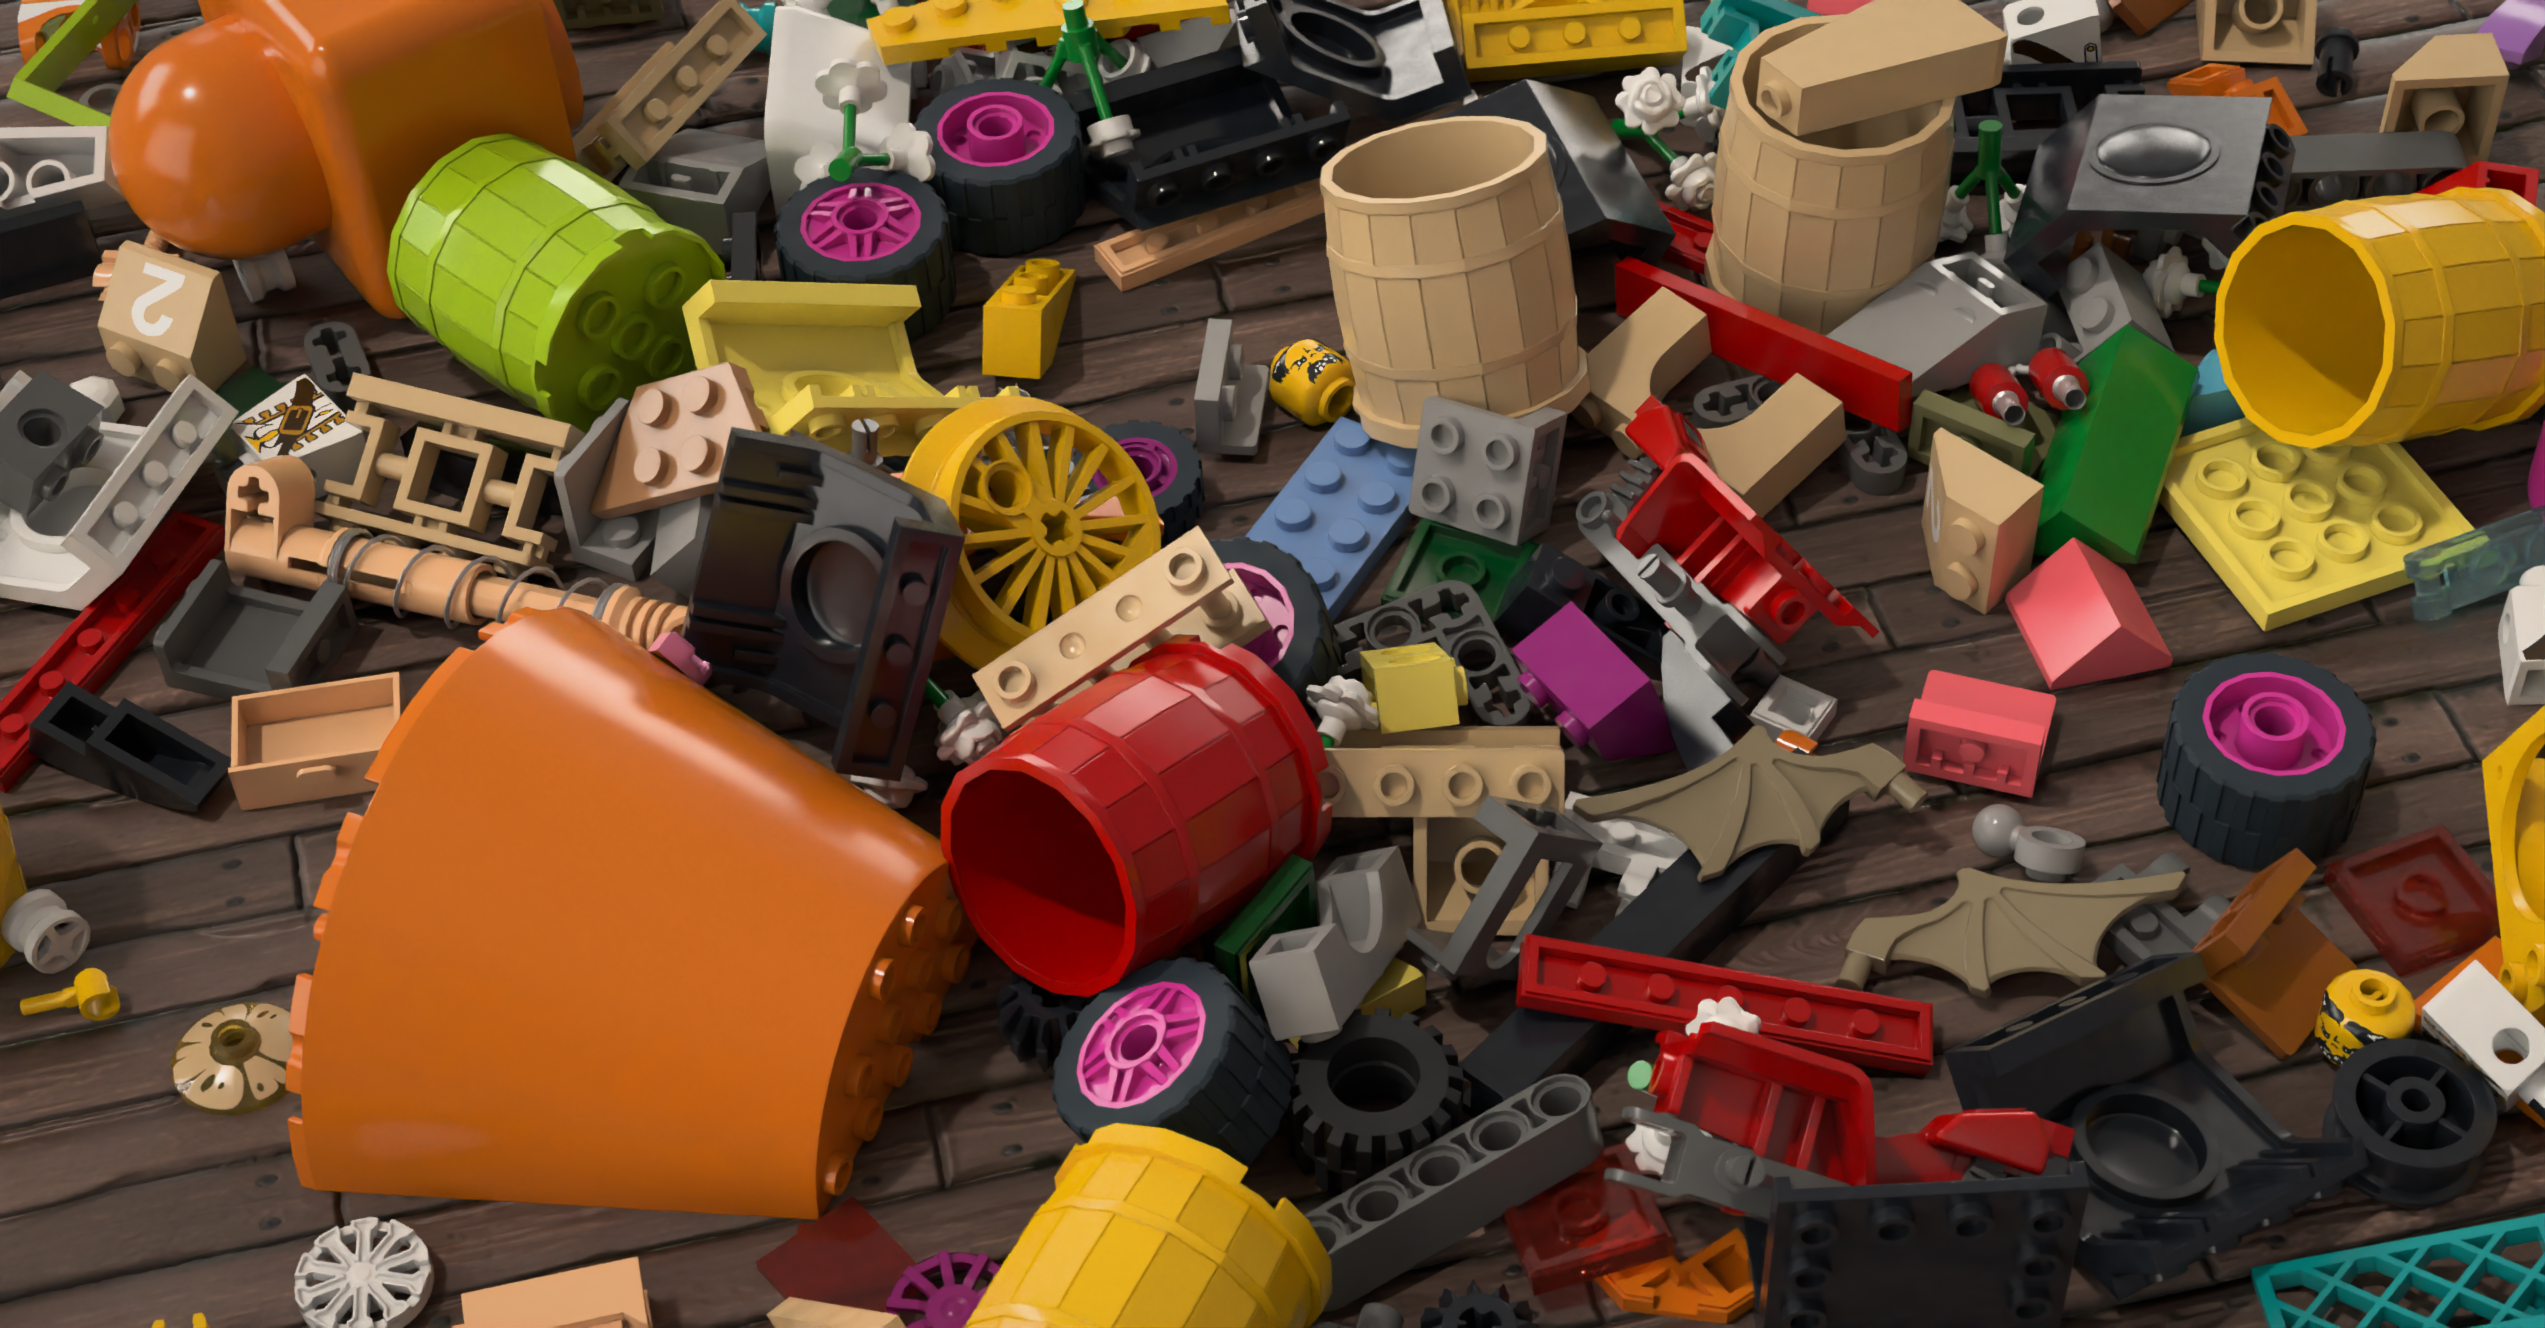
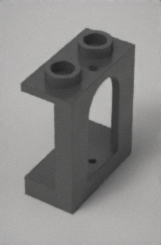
M1487 795L1474 819L1507 844L1454 933L1409 928L1404 937L1425 952L1421 958L1422 962L1437 974L1450 980H1457L1459 975L1470 976L1480 982L1489 984L1492 979L1518 981L1520 945L1525 934L1548 936L1603 843L1553 807ZM1540 860L1561 862L1510 949L1504 955H1501L1490 945Z

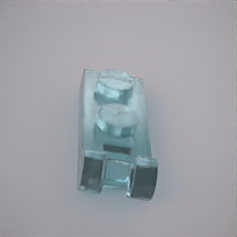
M2545 505L2403 556L2406 577L2413 579L2416 595L2411 598L2414 619L2417 621H2432L2451 615L2454 609L2520 586L2519 580L2527 570L2545 565ZM2441 573H2443L2445 585L2442 586L2439 576Z

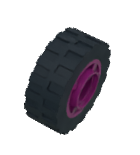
M1128 420V423L1118 425L1114 423L1105 426L1106 429L1102 431L1112 437L1127 452L1141 471L1154 499L1157 513L1164 523V535H1161V545L1166 543L1169 545L1184 532L1190 531L1194 527L1196 518L1200 519L1203 512L1202 501H1205L1200 453L1195 452V444L1189 437L1185 438L1182 436L1181 431L1173 426L1171 428L1163 426L1162 422ZM1077 449L1074 451V459L1072 461L1074 467H1076L1083 456ZM1097 469L1087 485L1090 488V494L1103 488L1109 482L1100 470Z

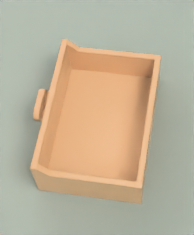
M393 672L233 696L231 767L228 768V775L241 811L376 791L378 784L368 782L364 777L386 737L408 706L400 673Z

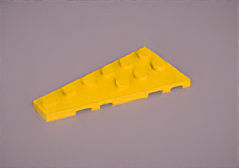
M929 0L909 7H894L888 9L882 15L866 19L870 38L884 65L949 58L961 46H986L987 53L1007 51V41L1036 38L1038 47L1057 45L1059 38L1062 37L1061 26L1065 23L1062 5L1070 0ZM1082 0L1084 1L1087 18L1093 19L1095 28L1098 29L1104 39L1123 37L1130 31L1131 26L1143 24L1159 25L1161 32L1181 30V20L1210 17L1212 26L1231 24L1229 6L1226 0Z

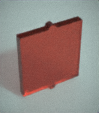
M853 1196L811 1225L809 1223L800 1224L797 1228L798 1233L756 1261L758 1271L785 1300L789 1297L883 1313H886L887 1298L896 1282L903 1275L902 1272L909 1266L913 1267L917 1264ZM914 1286L908 1292L904 1299L908 1298L919 1289Z

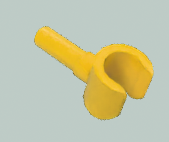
M86 968L75 977L74 986L63 988L62 991L21 999L20 1009L24 1016L79 1005L81 1015L91 1021H102L113 1017L120 1010L117 989L109 985L107 975L97 968Z

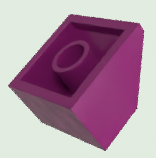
M1572 601L1511 649L1523 672L1516 678L1522 691L1539 709L1549 704L1559 714L1555 718L1557 725L1578 749L1588 743L1604 761L1671 752L1677 747L1671 734L1668 716L1651 679Z

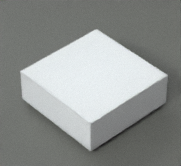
M1779 675L1752 711L1750 718L1756 726H1765L1769 737L1774 742L1785 730L1797 731L1817 741L1836 715L1838 699L1783 675Z

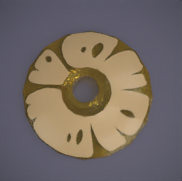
M241 1002L218 1008L197 1020L178 1040L170 1061L175 1089L188 1105L207 1114L237 1116L263 1109L282 1098L289 1092L286 1090L285 1080L286 1063L290 1057L293 1045L292 1035L288 1032L291 1012L272 1003Z

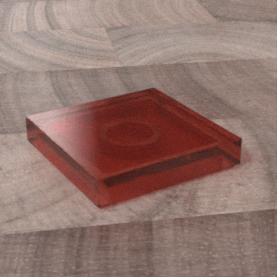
M2443 824L2328 864L2326 867L2323 881L2399 977L2480 948L2495 935L2501 939L2495 887Z
M1626 1142L1604 1148L1600 1156L1587 1167L1516 1207V1204L1512 1205L1500 1216L1534 1296L1674 1255L1672 1236L1652 1195L1603 1180L1606 1168H1616L1641 1175Z

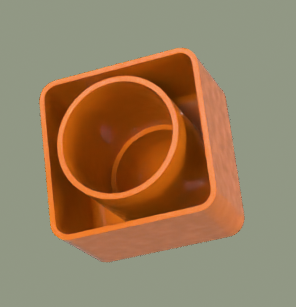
M198 0L205 24L181 33L160 44L132 69L123 82L115 100L108 131L110 161L122 195L142 222L167 242L190 253L212 259L248 260L276 253L312 237L374 310L387 318L400 320L408 317L395 304L387 274L391 233L412 189L440 158L473 138L506 132L534 141L543 146L544 149L569 161L578 163L571 132L578 129L581 125L584 113V98L574 52L553 0Z

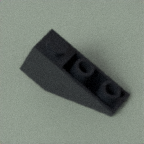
M1545 542L1542 543L1508 582L1493 621L1495 628L1521 642L1572 601L1642 672L1652 680L1662 681L1663 636L1670 629L1664 624L1666 621L1650 604Z

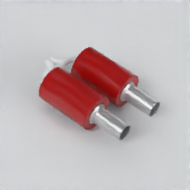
M2056 347L2045 348L2037 352L2028 366L2017 364L2015 367L2009 366L2006 368L1998 363H1987L1979 367L1972 374L1969 382L1970 393L1983 413L2001 419L2012 426L2018 425L2024 420L2028 409V396L2025 389L2014 377L2016 372L2023 375L2029 374L2031 382L2052 407L2060 410H2076L2081 408L2086 402V396L2089 391V382L2085 373L2064 350Z

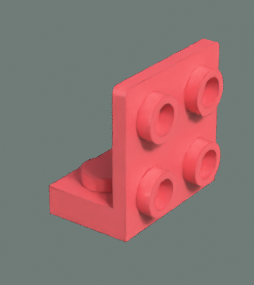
M1931 670L1928 672L1921 699L1914 698L1909 715L1903 763L1906 765L1905 770L2032 798L2057 699L2051 694Z

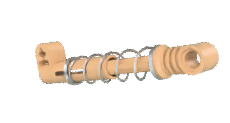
M279 455L243 465L236 469L229 478L226 499L224 550L228 568L236 574L318 591L324 581L346 585L353 607L361 601L393 607L398 618H404L409 611L444 618L449 629H454L460 622L481 625L488 618L496 619V622L501 623V620L507 621L511 612L524 607L550 610L557 609L559 605L584 611L600 619L646 650L651 647L660 634L675 631L681 636L688 606L664 603L660 600H650L644 597L637 587H632L628 584L613 583L609 586L600 578L587 577L575 583L568 591H565V587L558 575L548 567H533L524 571L514 580L506 563L496 556L484 555L470 561L458 558L455 552L446 546L432 545L422 550L408 548L405 542L395 535L382 534L374 538L367 529L343 527L336 532L314 528V477L309 467L301 459L292 455ZM382 540L393 541V542H395V543L398 544V545L389 544V543L380 542V541H382ZM431 551H441L449 556L432 553ZM482 562L496 563L504 569L509 579L498 577L496 570L491 565ZM535 572L546 573L556 581L560 590L520 581ZM587 583L598 584L605 589L599 598L573 593L578 587Z

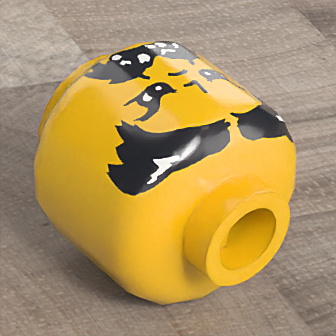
M1302 339L1291 346L1283 348L1274 357L1270 368L1269 390L1274 402L1305 424L1316 426L1327 421L1336 422L1340 416L1344 417L1353 407V393L1356 382L1351 364L1346 358L1317 339Z
M2370 969L2349 970L2336 976L2324 990L2314 1031L2319 1049L2331 1062L2341 1067L2351 1054L2368 1044L2387 1039H2410L2415 1023L2416 1006L2407 988L2388 974Z

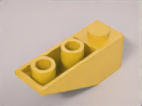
M1038 258L1027 260L1025 265H1020L984 304L982 375L1041 379L1053 362L1076 279V269L1060 268V262L1053 259Z

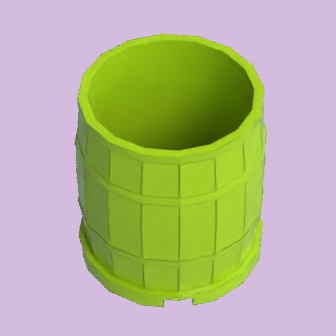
M507 132L473 138L440 158L409 193L391 233L387 274L395 304L417 327L428 332L460 363L465 364L486 381L515 398L520 404L541 412L547 419L571 424L586 434L590 431L594 421L599 416L604 415L619 397L632 401L638 386L697 370L682 306L709 280H727L724 263L705 239L691 230L666 223L648 205L642 204L618 186L588 170L586 166L558 156L534 141Z

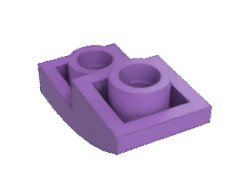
M2507 0L2487 18L2477 31V33L2493 34L2507 69H2518L2520 64L2542 56L2545 43V0Z

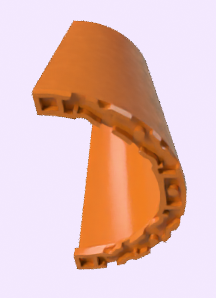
M559 605L557 609L550 610L524 607L511 612L504 624L491 622L478 631L479 639L486 641L475 651L458 647L430 676L408 704L386 737L364 777L366 781L378 784L364 816L351 812L347 813L336 839L337 849L334 861L323 874L313 906L329 912L322 913L318 917L313 930L314 939L320 941L314 974L302 973L296 976L288 1030L292 1035L293 1045L290 1057L286 1063L285 1087L286 1090L301 1095L302 1118L291 1116L287 1120L292 1156L301 1186L316 1191L820 1220L833 1195L840 1196L845 1191L851 1178L853 1159L863 1141H871L877 1134L883 1117V1105L894 1087L900 1088L907 1080L913 1063V1050L911 1047H908L911 1041L919 1043L923 1034L930 1035L936 1028L942 1011V1000L951 984L960 983L965 976L970 961L971 948L979 936L954 894L948 874L949 861L943 857L941 840L608 624L584 611Z

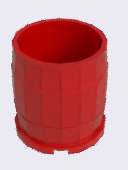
M1176 634L1132 660L1127 669L1114 672L1012 732L1001 744L981 759L956 773L941 804V850L943 857L949 861L948 874L954 894L977 933L1015 973L1051 993L1090 997L1117 984L1135 970L1146 967L1151 962L1158 961L1179 951L1182 946L1212 929L1242 906L1250 903L1292 853L1313 862L1331 831L1333 805L1328 802L1323 805L1324 793L1318 774L1328 768L1329 765L1322 738L1294 690L1256 654L1233 643L1223 649H1219L1201 641L1199 635Z

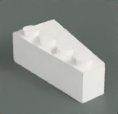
M0 127V221L80 200L86 210L126 201L118 186L110 161L109 127Z

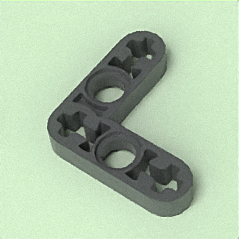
M1759 374L1702 389L1695 395L1693 401L1692 425L1699 429H1713L1737 423L1757 410L1763 404L1762 398L1772 396L1784 384ZM1844 410L1845 421H1858L1869 427L1867 430L1859 432L1846 430V440L1834 451L1849 479L1857 489L1871 495H1889L1898 491L1904 483L1908 455L1897 434L1893 430ZM1871 451H1873L1872 458L1874 462H1869V454Z
M1457 580L1438 582L1334 625L1338 634L1336 639L1341 648V659H1345L1346 664L1338 668V675L1346 680L1355 679L1362 683L1359 652L1363 651L1362 646H1358V641L1366 639L1368 651L1392 648L1380 644L1377 641V636L1381 630L1393 625L1403 626L1411 632L1408 641L1401 646L1435 642L1450 657L1454 658L1456 667L1462 666L1460 660L1469 651L1480 649L1492 653L1495 661L1489 668L1478 672L1469 671L1464 668L1468 690V704L1466 706L1477 726H1532L1534 717L1532 701L1526 696L1516 681V678L1521 674L1478 594L1470 585ZM1452 605L1457 612L1462 611V616L1451 619L1448 613H1442V608ZM1418 616H1424L1425 625H1429L1430 631L1422 633ZM1498 686L1499 694L1505 706L1514 708L1513 715L1504 717L1499 710L1494 711L1492 694L1490 692L1492 689Z

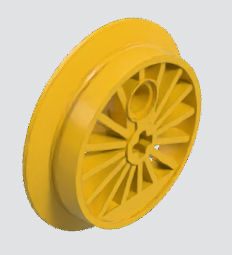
M998 396L970 403L950 413L923 437L911 455L901 480L944 499L958 525L960 520L973 532V534H964L966 538L939 639L957 657L977 670L982 669L1046 626L1049 603L1054 621L1161 550V531L1155 502L1149 486L1132 458L1112 437L1100 428L1068 409L1048 401L1023 396ZM1015 432L1020 459L1004 433ZM1040 433L1050 436L1047 462ZM1073 446L1083 456L1068 479ZM982 447L992 462L988 465H985L976 457ZM1099 469L1109 484L1077 504L1096 470ZM988 486L995 492L997 504L991 498ZM1115 495L1124 513V516L1080 521V518ZM1128 531V535L1122 545L1093 536ZM993 548L1000 554L973 572L965 551ZM1010 564L1014 565L1013 571L993 602L980 584ZM1028 584L1023 621L1020 624L1011 618L1009 614Z

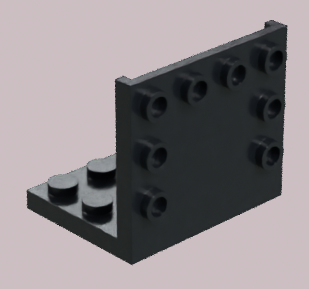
M2069 1162L2066 1175L1804 1189H1791L1789 1176L1774 1177L1769 1223L1746 1216H1739L1741 1232L1745 1235L1747 1245V1266L1750 1281L1752 1280L1753 1313L1756 1328H2059L2090 1190L2085 1162Z

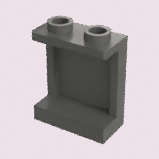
M211 559L199 577L189 584L185 597L168 621L161 624L153 641V648L167 686L232 701L233 696L324 683L358 632L359 625L346 585L324 581L309 602L237 586L231 581L225 561Z

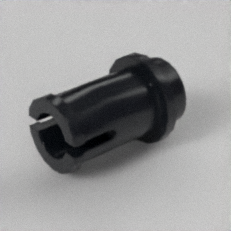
M2333 27L2326 30L2317 39L2314 47L2315 56L2319 60L2316 88L2321 94L2328 97H2337V82L2341 80L2340 92L2342 96L2351 90L2353 86V61L2360 52L2359 41L2350 30L2343 27Z

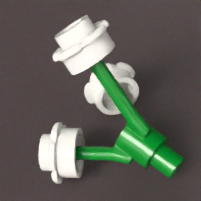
M1067 1L1062 5L1065 23L1061 26L1062 37L1059 38L1055 55L1044 77L1031 76L1025 80L1036 82L1045 88L1049 87L1059 92V95L1063 97V92L1054 83L1066 59L1072 63H1082L1101 121L1087 127L1091 141L1087 145V149L1092 152L1100 151L1102 160L1125 155L1134 150L1132 141L1139 137L1141 132L1140 129L1133 128L1130 115L1113 117L1099 72L1103 76L1104 83L1149 71L1150 57L1146 54L1145 46L1139 42L1118 39L1109 44L1098 29L1095 28L1093 19L1087 18L1084 1ZM1100 53H1101V56H1100L1099 62H1098V68H1097V64H1096L1095 59H1096V58L1100 55Z

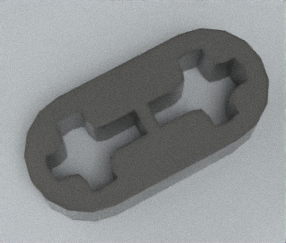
M339 321L321 323L309 330L303 339L311 371L317 386L344 413H347L348 410L354 411L357 401L346 395L349 385L342 386L340 380L350 378L351 381L353 372L372 376L370 366L356 332L351 325ZM337 348L340 352L330 356L328 351Z

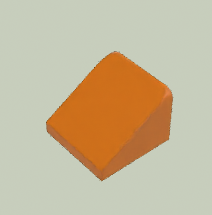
M2209 63L2171 78L2166 83L2168 91L2175 96H2222L2227 89L2247 78L2245 68L2240 66Z

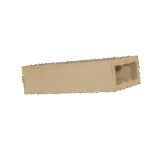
M1874 0L1761 57L1756 106L1768 117L1774 119L1798 137L1992 88L2001 83L2008 34L1960 0Z

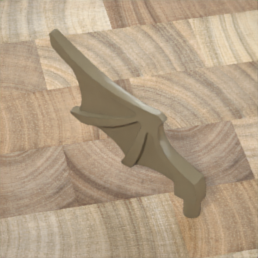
M1757 725L1753 726L1729 750L1685 774L1626 791L1577 799L1572 808L1573 812L1588 822L1595 823L1614 819L1632 820L1648 824L1673 835L1693 852L1702 866L1697 876V880L1701 883L1723 875L1726 868L1740 856L1765 845L1793 844L1799 846L1803 856L1808 857L1820 845L1821 831L1832 813L1843 803L1861 793H1865L1874 802L1887 793L1908 812L1913 813L1927 798L1928 792L1904 773L1906 765L1891 752L1874 743L1823 756L1795 754L1782 749L1769 737L1765 726Z
M1963 868L1956 873L1959 884L1955 894L1946 903L1935 909L1913 915L1864 918L1853 931L1845 948V963L1836 980V986L1863 991L1871 971L1886 975L1893 960L1919 961L1940 967L1964 981L1968 985V990L1971 994L1984 999L1991 995V983L2002 977L2017 973H2056L2079 986H2087L2107 977L2106 972L2097 967V954L2100 943L2110 927L2123 915L2140 905L2175 899L2186 884V874L2180 871L2108 882L2061 884L2008 879L1972 868Z

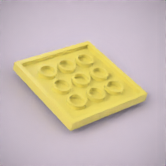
M2246 417L2179 438L2158 500L2264 632L2482 560L2487 543L2399 442L2375 444L2368 447L2341 445L2311 449L2277 442Z

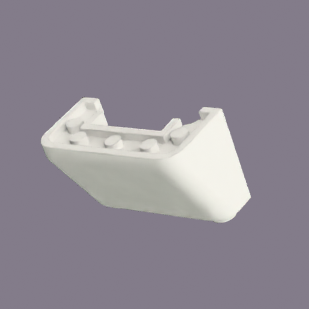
M799 5L775 7L764 116V139L776 218L781 208L789 202L788 199L800 188L801 182L797 180L793 173L795 162L800 157L809 155L811 146L821 140L831 142L836 148L843 147L844 114L839 110L830 109L823 104V94L815 87V76L817 73L829 69L831 62L837 58H849L856 63L868 61L879 67L880 79L884 80L887 84V95L883 100L874 102L869 111L856 115L855 147L859 148L862 154H877L880 152L882 140L885 137L892 136L896 124L900 122L910 123L911 99H917L918 88H927L928 85L926 60L884 65L870 38L868 29ZM862 166V167H858V168H870V169L881 170L880 166Z

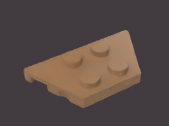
M725 362L638 386L592 499L590 514L608 520L714 494L731 427L766 432L770 429L762 409H759L754 402L755 391L746 369L731 362Z

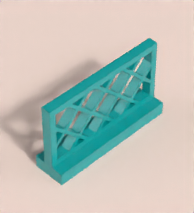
M2545 1213L2252 1267V1283L2267 1328H2286L2285 1324L2292 1328H2342L2322 1319L2337 1300L2367 1313L2356 1328H2379L2384 1321L2400 1328H2450L2445 1325L2459 1307L2491 1320L2490 1324L2470 1328H2545V1314L2531 1316L2522 1312L2535 1293L2545 1297ZM2536 1241L2539 1242L2543 1251V1255L2532 1269L2500 1257L2506 1247ZM2449 1257L2470 1265L2456 1283L2425 1271L2431 1261ZM2374 1271L2394 1279L2381 1297L2350 1285L2358 1274ZM2486 1272L2518 1286L2505 1304L2472 1291ZM2304 1285L2320 1293L2309 1307L2303 1311L2278 1300L2274 1290ZM2411 1286L2442 1299L2429 1318L2397 1305Z

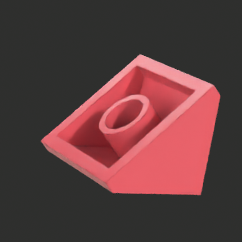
M2074 537L2006 593L2005 602L2050 690L2172 666L2173 657L2125 569Z

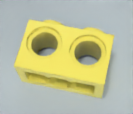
M1435 642L1359 652L1362 684L1367 691L1372 693L1371 706L1379 711L1377 719L1380 724L1377 729L1381 734L1460 724L1458 706L1468 704V690L1463 666L1456 667L1454 658L1450 657Z

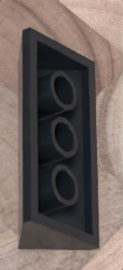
M81 200L0 221V300L93 276L96 266L103 263L89 213Z

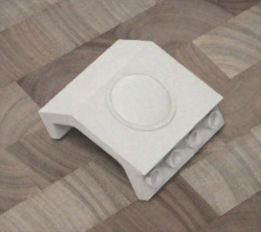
M19 370L1 390L0 412L32 380L23 371ZM190 373L178 385L148 427L101 421L99 432L104 434V439L98 452L88 464L83 465L78 462L71 469L68 481L56 499L52 502L44 499L28 517L0 502V598L80 611L86 608L123 574L239 411Z

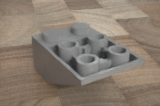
M687 128L673 135L637 171L629 166L618 187L642 204L648 205L666 223L691 230L705 239L716 254L722 255V238L732 237V213L756 211L757 214L771 189L765 140Z
M1971 251L1925 262L1909 278L1887 290L1825 337L1913 372V399L1919 396L1924 389L1936 392L1944 389L1953 390L1968 384L1972 374L1979 367L1987 363H1998L2006 368L2009 366L2015 367L2017 364L2028 366L2039 349L2048 303Z

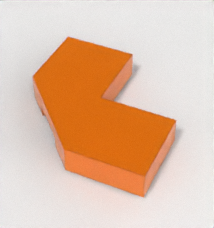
M1636 1214L1578 1249V1263L1622 1311L1727 1324L1753 1307L1752 1280L1750 1281L1747 1266L1748 1251L1745 1235L1738 1228L1682 1263L1678 1261Z

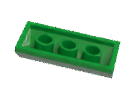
M2126 324L2079 363V368L2088 379L2089 391L2086 396V402L2081 408L2062 411L2037 482L2044 485L2033 556L2050 557L2074 537L2112 562L2133 564L2138 562L2200 378V373L2193 364Z

